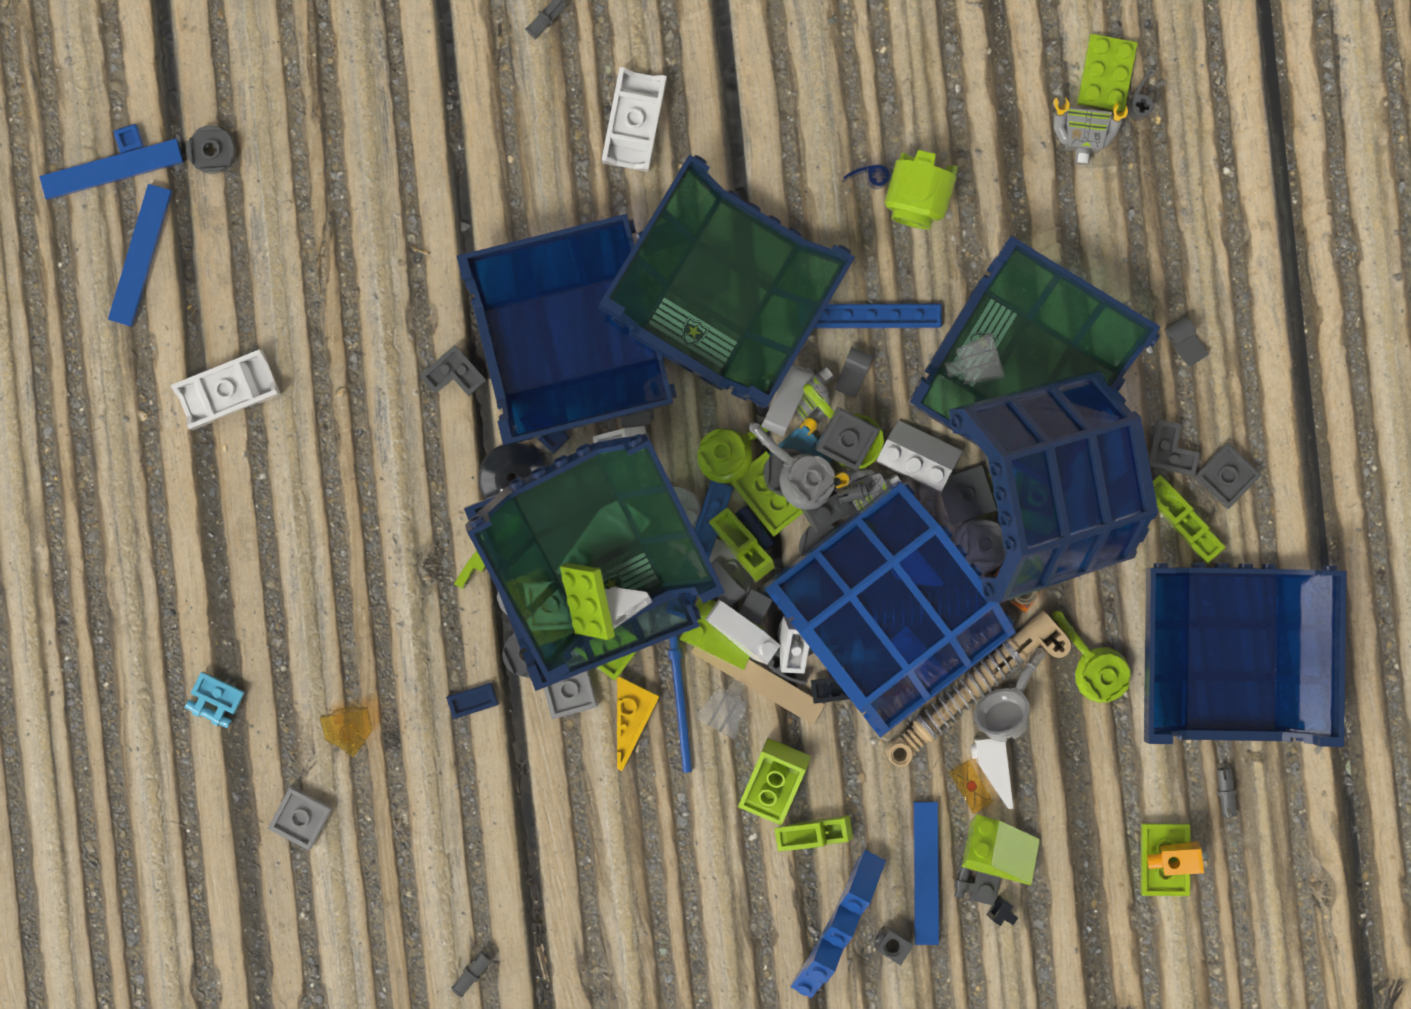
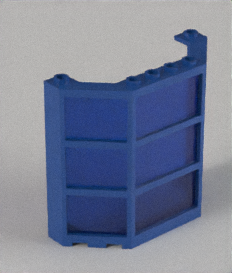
M900 481L891 485L763 585V588L788 619L794 618L791 624L861 714L864 713L863 717L880 738L1016 633L1012 627L1014 622L1004 613L999 603L985 601L982 592V581L979 578L982 573L974 563L969 565L965 559L967 553L959 544L955 546L950 540L953 535L945 525L941 527L913 496L915 492L907 482L903 484Z

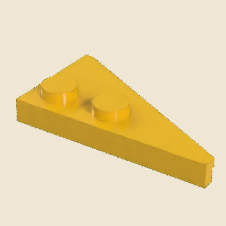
M620 676L617 678V768L623 771L659 696Z

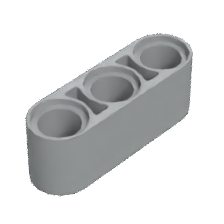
M794 365L791 366L761 427L782 437L784 436L804 393L803 386L809 383L812 376L811 373Z

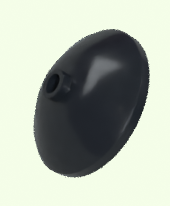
M520 443L507 446L500 445L488 453L480 466L478 481L481 493L485 499L497 495L509 486L508 476L514 473L517 478H525L531 475L534 469L540 466L547 467V464L535 449ZM549 481L530 489L536 506L541 502L540 490L548 489ZM524 494L517 495L516 498L523 511H529L530 509ZM509 500L499 509L501 512L516 514Z

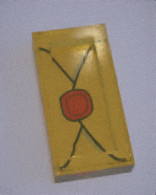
M969 760L948 772L973 814L993 803L992 798Z

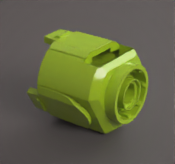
M922 150L917 151L915 158L902 153L900 159L895 162L884 201L886 207L893 211L891 219L909 227L930 230L932 222L939 221L945 217L955 185L958 166H946L945 170L934 166L936 154Z

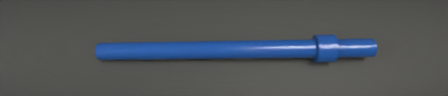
M677 635L669 638L670 650H668L669 660L672 661L683 773L692 772V761L681 666L683 652L680 649L679 637Z

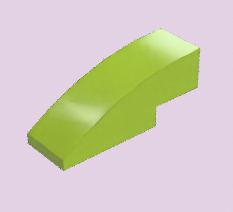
M728 508L709 521V524L756 582L775 568L772 558L757 543V539Z
M849 815L774 828L778 852L823 847L828 844L849 842L853 839Z

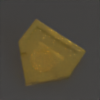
M352 706L337 709L333 713L320 716L325 740L343 749L353 758L373 729L368 706L362 708Z

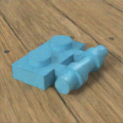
M201 672L190 693L199 699L197 703L188 700L185 708L192 711V714L197 717L203 716L211 720L212 724L216 726L221 725L228 729L232 720L224 717L226 711L232 714L236 713L245 692L205 672ZM206 702L217 706L216 712L206 708Z

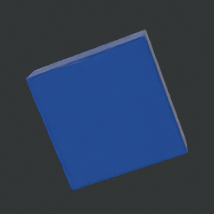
M137 124L113 131L120 154L145 147Z

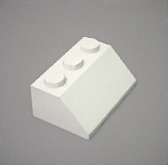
M898 420L887 438L877 462L942 494L963 451Z

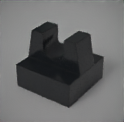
M1000 895L996 899L994 906L992 905L986 914L999 926L1004 921L1014 926L1018 920V917L1011 911L1014 906Z

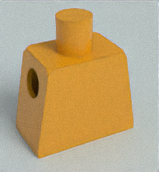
M1199 841L1160 846V854L1147 855L1148 868H1163L1164 875L1204 873ZM1171 857L1178 858L1175 862L1168 861Z

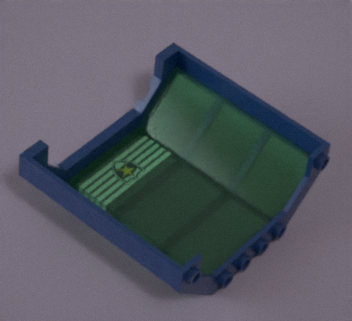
M689 154L599 303L598 308L612 316L611 319L620 327L624 328L626 325L630 328L629 335L711 386L721 391L723 389H731L733 396L745 401L749 399L757 406L766 408L855 257L843 245H833L831 248L805 240L800 237L801 233L791 227L787 229L781 225V221L778 218L761 213V209L751 202L747 204L740 200L741 196L732 190H724L708 174L710 167L706 165L707 161L698 155L693 157Z
M1010 236L986 270L990 273L989 276L984 274L982 279L979 280L925 369V372L928 373L926 379L924 377L920 378L908 404L952 430L949 409L1084 372L1101 371L1106 377L1105 382L1108 386L1119 391L1126 380L1123 378L1124 374L1144 349L1149 346L1153 347L1158 341L1160 334L1157 332L1160 326L1013 236ZM1079 384L1060 389L1092 427L1099 425L1101 420L1098 417L1103 410L1106 412L1108 408L1098 397L1082 398ZM1051 392L1018 400L1050 439L1083 431ZM1008 403L975 412L1007 452L1041 443ZM968 433L958 434L978 446ZM1086 438L1054 448L1063 492L1067 490L1072 481L1069 478L1072 472L1069 470L1078 451L1082 452L1087 445L1088 439ZM1046 450L1011 460L1014 469L1053 492Z
M646 433L596 442L591 445H581L576 449L575 453L569 456L562 455L556 458L553 464L547 467L540 466L534 469L531 475L512 480L509 486L504 488L465 524L472 543L547 682L570 672L567 662L572 658V650L576 646L581 648L586 642L595 638L576 634L574 631L565 587L562 582L561 565L571 563L600 568L604 588L608 590L612 587L647 592L652 603L623 623L673 598H680L682 596L681 593L690 592L691 596L699 595L703 603L725 593Z

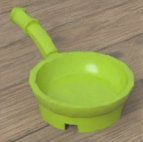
M809 383L804 384L803 392L805 395L807 394L815 403V406L819 407L831 419L834 411L825 401V398L814 389L813 385ZM857 413L853 415L880 429L859 469H862L874 463L879 457L884 439L883 432L875 420L867 415ZM834 460L835 462H837V463H838L839 465H841L842 467L848 468V469H852V468H850V467H848V466H846V465H844V464H842V463H840V462Z
M761 427L766 433L769 431V430H767V429ZM730 428L715 429L709 432L701 440L697 451V463L701 472L709 480L717 483H731L740 479L749 470L752 462L751 440L757 437L751 431L745 435Z
M1054 611L1052 615L1054 621L1058 623L1063 633L1069 637L1082 653L1075 670V683L1080 693L1088 700L1097 703H1107L1122 697L1128 690L1131 678L1130 667L1126 658L1117 650L1108 647L1089 649L1074 631V627L1063 616L1064 614L1061 611Z

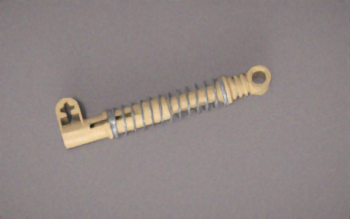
M1042 610L1012 638L1002 643L1003 646L999 649L995 648L996 652L994 654H988L989 658L986 661L981 660L982 664L979 667L974 666L975 670L971 674L967 672L968 677L964 680L960 678L964 686L958 688L953 684L956 693L951 694L949 691H946L949 697L947 701L939 697L942 703L940 707L932 703L935 709L933 713L925 709L928 715L927 718L918 715L911 726L913 729L907 730V735L903 733V738L899 737L889 742L885 750L887 758L893 765L898 767L909 764L915 755L914 751L919 752V747L923 748L924 742L926 744L939 739L937 734L943 735L940 730L941 726L946 729L950 728L946 722L947 720L956 723L955 713L963 717L962 707L970 711L969 701L977 705L976 698H984L986 691L991 692L993 685L998 686L1000 679L1005 680L1007 673L1012 674L1013 667L1019 668V664L1024 663L1027 660V655L1039 644L1048 654L1054 657L1061 658L1066 656L1071 649V642L1068 637ZM1055 630L1056 633L1051 637L1059 641V649L1054 648L1055 644L1050 640H1047L1045 643L1043 642ZM904 748L905 752L901 758L893 757L895 749Z

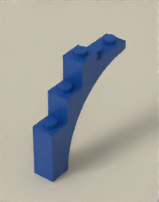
M864 850L856 861L845 889L823 933L801 970L793 979L791 988L798 991L801 995L812 998L824 982L827 983L835 973L843 949L853 938L861 915L871 903L886 860Z

